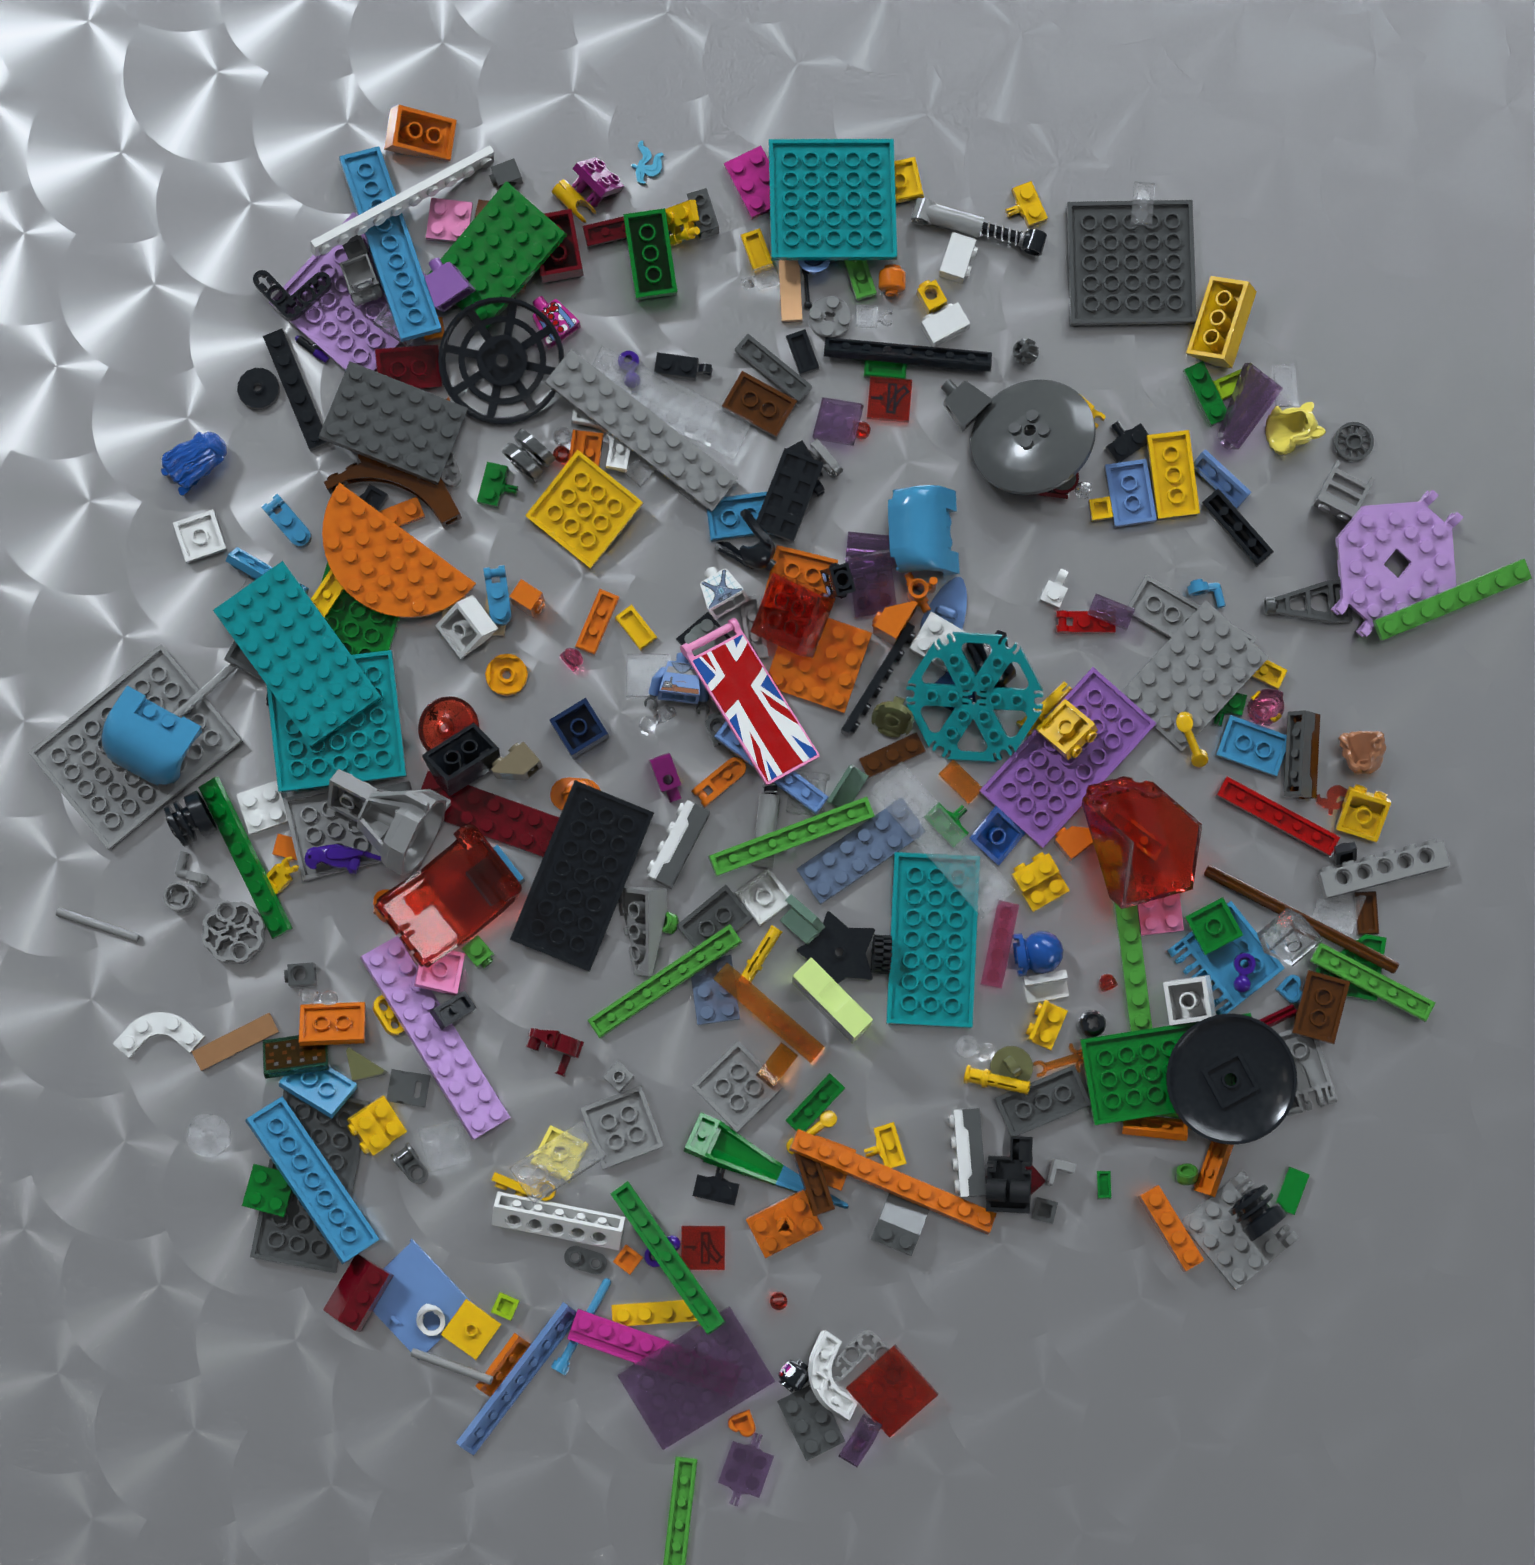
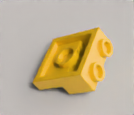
M1066 699L1035 728L1067 760L1071 757H1078L1082 752L1081 747L1086 742L1091 743L1096 738V732L1098 731L1095 723Z
M1355 784L1354 787L1349 786L1342 804L1343 808L1336 825V830L1377 842L1391 806V801L1387 798L1388 795L1380 791H1375V794L1367 792L1366 787Z
M1041 852L1032 857V863L1027 866L1025 863L1013 868L1015 872L1011 875L1032 913L1070 891L1049 853L1044 855Z
M384 1095L346 1119L349 1123L347 1128L353 1136L357 1135L361 1142L359 1143L361 1150L365 1155L369 1154V1156H374L407 1132Z

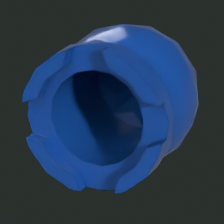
M1047 931L1032 933L1027 939L1023 938L1022 933L1012 935L1014 941L1017 940V943H1013L1015 964H1018V968H1020L1017 971L1018 977L1027 976L1029 969L1035 973H1048L1060 965L1064 949L1056 935Z

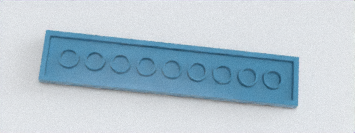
M379 146L339 156V161L358 215L396 196ZM403 214L391 216L381 225H374L369 228L364 235L400 341L404 342L441 332L442 328Z

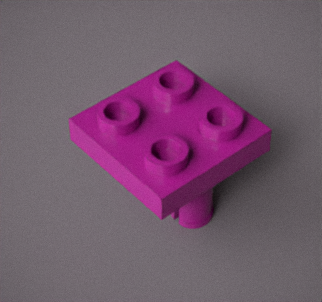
M596 157L577 162L572 168L579 175L575 182L572 183V187L576 188V191L579 193H583L587 185L593 189V192L586 198V201L592 207H597L604 197L618 193L624 188L620 178L616 174L611 173L606 168V164Z

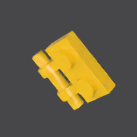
M688 200L665 209L668 231H671L669 236L670 245L680 244L685 239H694L696 235L700 234V229L697 226L694 227V222L699 221L696 200Z

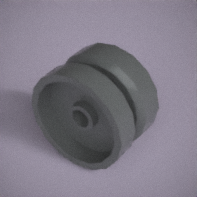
M520 429L514 436L520 448L513 443H508L503 448L502 453L518 470L534 481H537L543 474V470L538 464L549 467L556 458L536 438L524 429Z

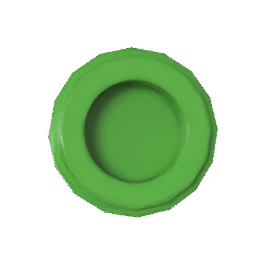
M666 912L662 929L663 933H675L678 928L676 925L679 922L677 915Z
M1187 1163L1178 1166L1176 1170L1177 1182L1182 1185L1195 1184L1198 1180L1197 1167Z

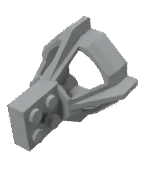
M338 769L329 781L327 807L357 822V829L363 833L381 854V861L386 868L400 875L412 874L414 870L418 871L420 869L422 860L430 851L444 822L445 811L449 808L451 800L431 789L384 791V789H377L371 784L357 779L352 774Z

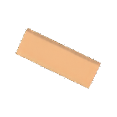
M779 260L781 321L802 322L800 265L798 260Z

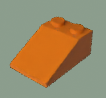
M397 105L390 109L384 150L403 155L450 161L457 120Z

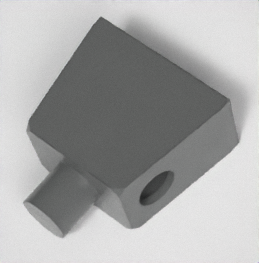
M949 379L941 387L948 395L943 405L962 432L977 419V416L981 414V411L987 405L992 403V399L968 381H963L957 387Z

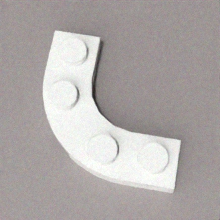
M574 406L572 424L597 428L607 436L609 452L606 469L627 472L630 449Z
M155 1012L141 1016L133 1021L113 1044L127 1057L131 1058L146 1040L161 1034L170 1036L189 1053H192L205 1036L189 1022L177 1015Z
M824 1330L820 1332L809 1358V1382L817 1400L827 1410L845 1422L850 1421L858 1401L844 1393L835 1384L831 1369L842 1341Z

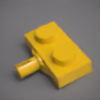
M1032 181L1012 188L1011 191L1015 198L1016 206L1005 209L1007 217L1019 213L1024 218L1028 228L1047 221L1048 217Z
M894 1122L873 1128L876 1136V1146L864 1149L865 1153L873 1151L865 1154L866 1158L879 1154L883 1159L884 1165L889 1168L907 1164Z

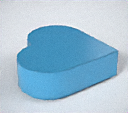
M1290 975L1275 990L1289 1003H1297L1300 1001L1302 993L1299 989L1301 987V979L1297 975Z

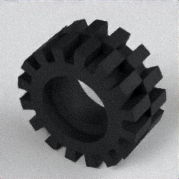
M874 934L871 950V972L889 974L892 957V936Z

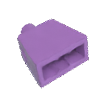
M434 258L429 262L433 272L425 277V281L434 306L438 310L444 312L476 291L451 262L443 264L440 258Z

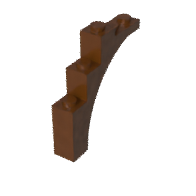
M360 454L357 456L361 463H353L345 468L346 471L340 474H331L324 482L330 494L333 493L339 482L344 486L359 482H377L393 485L412 493L422 500L433 511L443 528L462 518L441 478L438 485L393 467H387L383 463Z

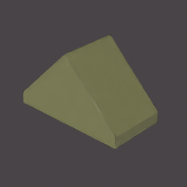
M347 1048L346 1053L352 1081L356 1082L386 1074L387 1071L353 1049Z

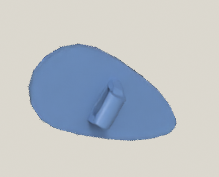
M961 577L953 578L939 590L929 605L931 610L924 613L920 629L930 612L963 629L967 608V591L964 580Z

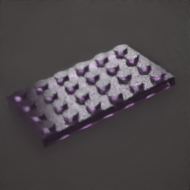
M730 1306L719 1312L726 1323L710 1335H707L699 1324L617 1374L662 1450L775 1382V1379Z

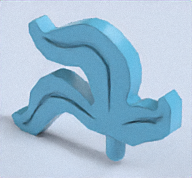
M642 140L639 142L638 148L643 158L639 161L638 165L632 164L631 167L636 169L637 182L645 185L646 182L643 181L644 175L656 177L660 174L662 170L661 157L664 154H656L653 164L646 165L651 160L652 155L650 150L643 145Z

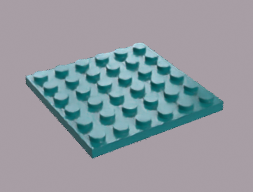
M769 139L771 261L897 260L894 139Z
M392 650L351 655L382 698L313 747H311L267 686L279 793L329 787V781L338 769L352 774L363 782L407 777Z

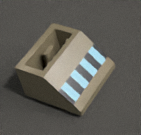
M523 741L521 744L518 742L508 750L510 753L503 758L501 756L495 760L491 771L497 779L528 780L543 766L538 757Z

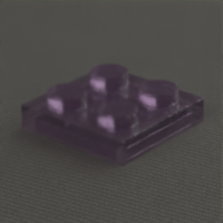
M822 397L812 437L815 440L854 446L864 406L861 403Z

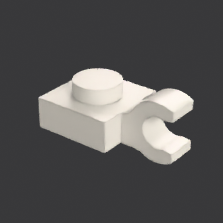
M1060 569L1055 582L1048 580L1040 601L1059 609L1068 588L1062 586L1068 571Z

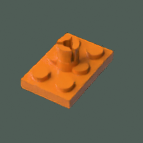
M804 1189L746 1218L765 1258L823 1229L818 1216H813Z

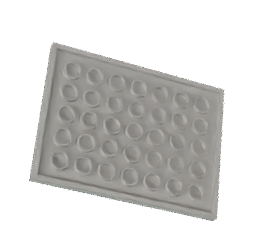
M162 644L28 752L108 850H111L242 742L207 698L204 697L184 715L185 718L200 725L202 733L187 751L181 764L180 777L174 784H159V786L152 784L107 758L101 740L104 723L126 686L144 694L147 700L171 713L177 711L199 691L197 686Z

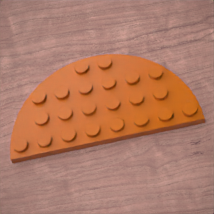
M339 482L325 510L322 530L323 546L329 567L343 589L357 602L385 615L398 618H417L443 611L463 599L476 585L474 581Z

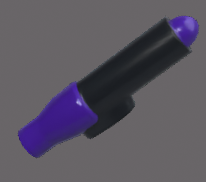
M295 336L296 343L310 352L315 358L323 361L325 364L329 361L330 358L315 343H310L302 336Z

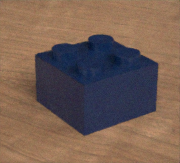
M586 698L549 720L572 759L609 738L608 732Z

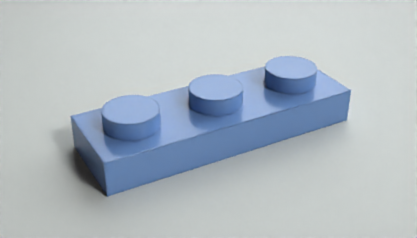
M1206 449L1193 462L1194 470L1214 489H1219L1236 509L1251 494V491Z

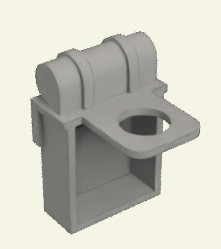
M367 253L339 263L355 306L365 305L367 302L383 297L380 289L381 286L373 271Z

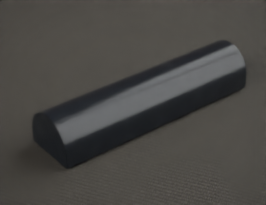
M1219 489L1202 502L1258 566L1274 553L1271 547Z

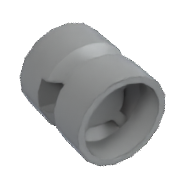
M179 882L171 883L167 886L163 895L165 904L178 913L190 911L196 901L193 890Z

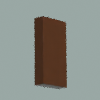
M1376 891L1354 892L1356 934L1378 935Z

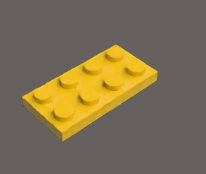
M1189 430L1147 435L1157 519L1200 514Z

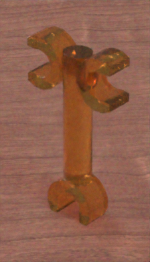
M1070 1043L1068 1048L1073 1053L1072 1055L1048 1062L1035 1061L1033 1066L1041 1065L1043 1067V1071L1036 1074V1077H1042L1049 1070L1075 1062L1076 1070L1080 1073L1079 1066L1083 1063L1081 1048L1080 1050H1075L1073 1044Z

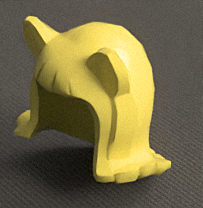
M1306 402L1299 408L1281 410L1279 406H1275L1272 409L1271 415H1268L1266 420L1265 435L1270 448L1275 453L1287 455L1293 452L1296 446L1307 444L1312 439L1320 438L1326 433L1323 427L1318 426V422L1312 413L1314 409L1313 402Z

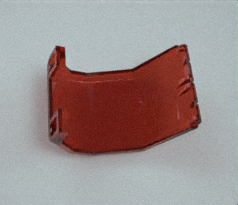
M468 824L459 828L453 834L456 840L421 870L381 895L377 899V904L374 905L383 918H389L386 922L394 933L402 935L399 939L408 951L411 952L413 950L415 952L412 956L421 967H430L474 937L518 899L522 890L520 882L474 825Z

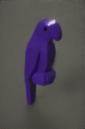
M332 844L308 849L304 859L307 867L310 869H317L316 866L322 862L333 868L347 869L350 874H357L361 862L360 857L381 861V856L344 845Z

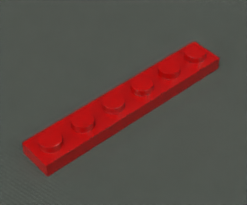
M1228 776L1216 795L1329 857L1340 839L1336 834Z

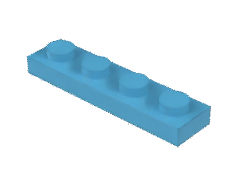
M238 547L230 552L226 558V562L235 569L247 573L254 580L273 568ZM300 584L301 587L303 588V590H304V591L306 592V594H307L308 591H309V588H307L306 586Z

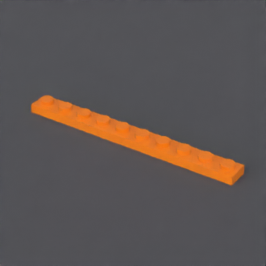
M800 1129L795 1133L789 1151L987 1235L990 1233L997 1213L986 1211L984 1207Z

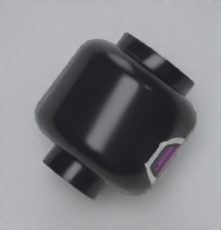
M800 1359L797 1362L794 1360L787 1361L778 1373L780 1378L778 1382L791 1393L793 1390L800 1391L809 1380L808 1366Z

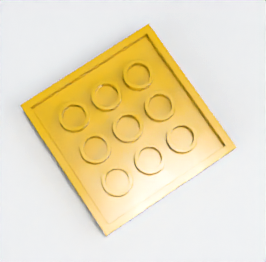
M577 450L525 516L592 569L643 505V502Z

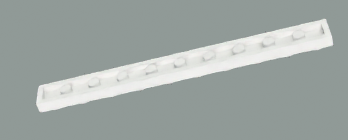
M489 145L311 240V252L315 257L320 254L325 255L333 247L344 245L350 238L364 234L374 225H381L387 218L398 216L404 209L418 205L427 197L435 196L445 187H452L458 180L472 176L475 171L481 168L489 167L494 162V150Z

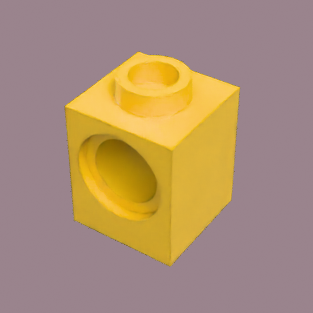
M936 279L931 282L930 280L924 281L918 286L916 295L927 315L935 313L947 305V299ZM928 292H933L936 298L930 300L925 295Z

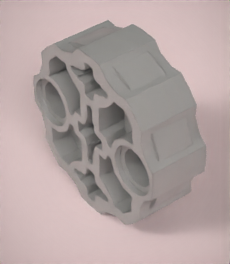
M221 902L217 904L215 909L206 914L202 922L203 934L201 938L204 947L213 954L214 958L221 962L247 963L258 952H261L264 947L266 925L255 909L245 902ZM231 907L232 915L224 918L222 915L224 908ZM246 916L244 923L236 924V923H239V922L243 921V920H244V917ZM252 918L255 922L259 923V925L256 926L257 933L254 929L250 928V926L253 925ZM213 926H216L219 929L226 927V929L217 931L213 929ZM232 928L239 930L236 933V937L229 935L232 932ZM211 932L214 936L218 937V939L215 940V945L209 942V940L212 939ZM251 934V935H253V936H255V937H254V939H253V938H250L249 936H245V935ZM244 947L246 950L244 957L237 958L236 950Z

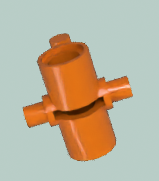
M912 572L905 574L904 577L908 587L907 601H916L918 603L917 606L921 607L923 613L928 612L931 608L927 603L929 601L927 594L928 592H935L938 579L931 577L929 582L926 583L923 579H915ZM919 590L922 592V594L916 595L913 593V591Z

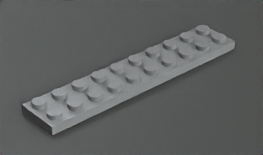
M570 349L545 381V384L710 512L716 508L738 478L572 349Z

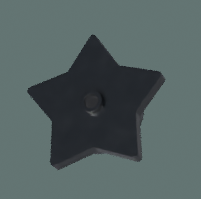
M827 911L823 922L825 928L809 944L799 947L797 953L807 960L812 957L837 984L846 978L872 980L873 976L866 952L875 929L848 928L836 916ZM837 948L843 949L844 953L842 956L835 954Z

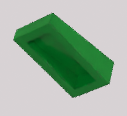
M1097 1171V1199H1111V1171Z

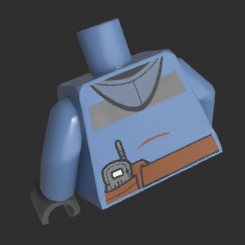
M677 653L676 661H668L666 667H661L652 677L648 691L650 695L644 701L645 707L647 706V701L652 699L655 703L654 709L657 706L656 696H658V700L698 704L696 711L699 715L700 707L706 706V714H709L710 707L706 704V701L709 700V693L688 659L682 653Z

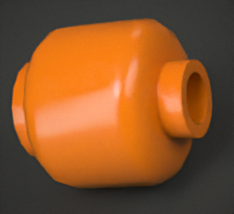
M889 264L879 271L878 287L879 290L885 292L886 296L896 297L898 293L905 290L906 272L901 269V266Z

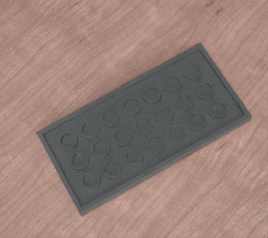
M284 1090L283 1098L348 1194L352 1196L361 1151L359 1143L361 1142L357 1135L353 1136L347 1128L349 1123L346 1119L369 1105L370 1101L349 1098L331 1119ZM270 1158L268 1168L278 1170ZM293 1191L285 1217L259 1211L250 1257L332 1273L337 1272L338 1257Z

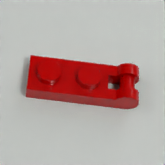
M1056 611V618L1058 619L1056 633L1116 632L1115 611ZM1067 619H1072V626L1067 625Z

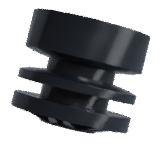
M198 791L184 796L186 805L184 808L178 801L173 802L176 812L173 811L170 805L164 807L167 823L173 835L184 847L189 845L187 835L190 836L193 842L197 841L195 833L197 829L203 836L217 831L215 821Z
M1265 1184L1244 1194L1228 1211L1231 1216L1241 1211L1242 1214L1235 1220L1237 1223L1247 1219L1248 1223L1243 1228V1232L1250 1241H1254L1288 1215L1280 1203L1272 1206L1267 1204L1274 1196L1272 1193L1264 1198L1261 1196L1268 1190Z

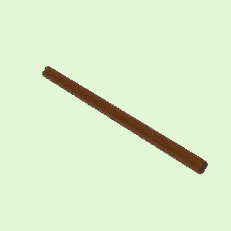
M1211 865L1207 866L1204 872V876L1392 974L1397 971L1399 963L1231 875Z

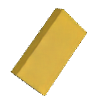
M761 229L741 234L740 237L754 275L773 269L774 265Z
M632 604L615 616L617 622L640 651L657 639V636Z

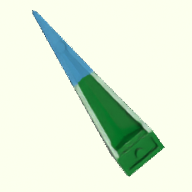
M700 1112L685 1145L684 1152L702 1159L705 1163L796 1193L804 1189L799 1174L753 1145L722 1121ZM830 1194L834 1205L845 1209L849 1207L847 1203Z

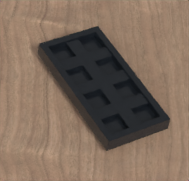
M784 448L756 520L765 532L794 542L824 466L823 462Z

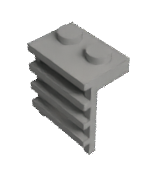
M1337 460L1314 506L1348 523L1360 509L1375 479L1371 477L1368 484H1365L1338 470L1337 468L1341 462ZM1336 475L1363 489L1362 495L1332 480L1333 476ZM1328 486L1358 501L1357 505L1354 506L1327 492Z

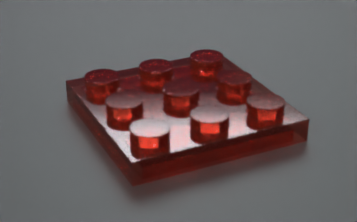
M893 1345L846 1387L889 1438L939 1394L896 1345Z

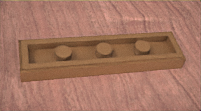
M267 1013L192 1051V1054L200 1070L204 1071L279 1033V1030L271 1014Z

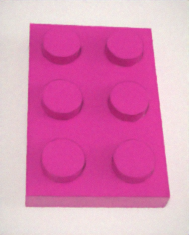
M760 145L724 163V167L751 219L770 211L769 160Z

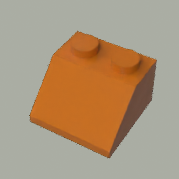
M911 601L886 607L882 613L878 611L872 621V626L874 627L873 634L894 645L907 623L910 622L915 614L918 603Z

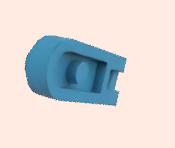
M276 494L272 497L273 500L270 503H265L261 508L293 545L299 548L306 547L312 539L310 531L284 500ZM280 506L282 511L276 515L273 510Z
M505 565L498 566L496 569H490V567L483 568L490 617L496 625H506L510 622L512 613ZM500 576V582L492 583V577Z

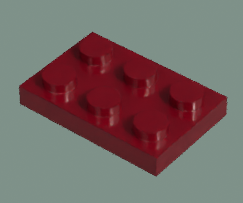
M438 344L375 349L376 371L378 373L419 389L442 387L438 363Z

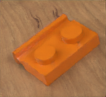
M573 429L569 460L579 450L600 467L604 434Z

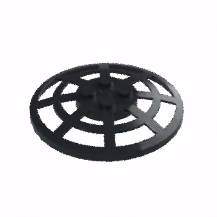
M493 297L467 306L450 322L443 334L439 347V373L448 395L456 404L468 408L467 414L488 423H515L537 414L556 394L551 389L537 406L530 396L539 386L544 374L551 375L555 370V367L546 365V352L541 340L552 333L558 349L559 363L564 358V348L555 326L538 308L516 298ZM489 304H509L507 316H494L481 320L475 312L476 309ZM517 306L534 313L546 324V327L536 333L527 323L515 318ZM468 315L475 326L465 335L460 347L449 345V338L455 327ZM506 322L503 335L492 337L486 328L489 324ZM514 324L527 331L531 337L522 343L512 337ZM479 331L485 340L479 351L467 348L471 338ZM534 344L537 345L539 350L540 364L528 361L526 350ZM446 353L459 355V370L464 381L452 387L446 371ZM504 354L508 357L506 366L498 365L496 360L498 355ZM465 357L477 359L479 371L470 377L466 370ZM526 370L538 372L534 382L526 389L520 378ZM485 378L493 384L491 396L480 391L474 384ZM512 383L519 395L510 398H499L501 387ZM469 388L477 397L489 402L487 415L468 406L461 400L458 394ZM523 400L529 411L516 416L495 417L498 404H512Z

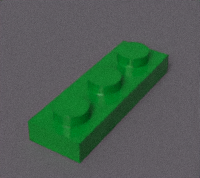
M1201 361L1184 369L1183 372L1210 427L1229 419L1230 415L1204 362Z
M829 1073L785 1121L796 1131L798 1129L806 1131L843 1092L845 1087Z

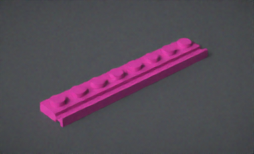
M578 1309L567 1338L729 1397L733 1396L742 1367L581 1309Z

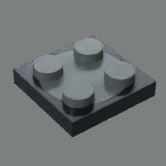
M707 612L678 636L676 640L680 645L689 644L721 626ZM726 633L692 651L693 655L697 656L731 637Z

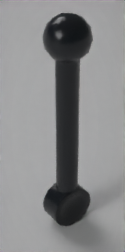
M802 269L801 273L804 275L806 297L804 307L810 309L812 307L808 274L810 272Z

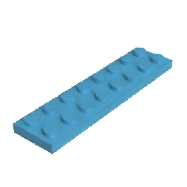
M283 1096L245 1120L342 1265L380 1240Z

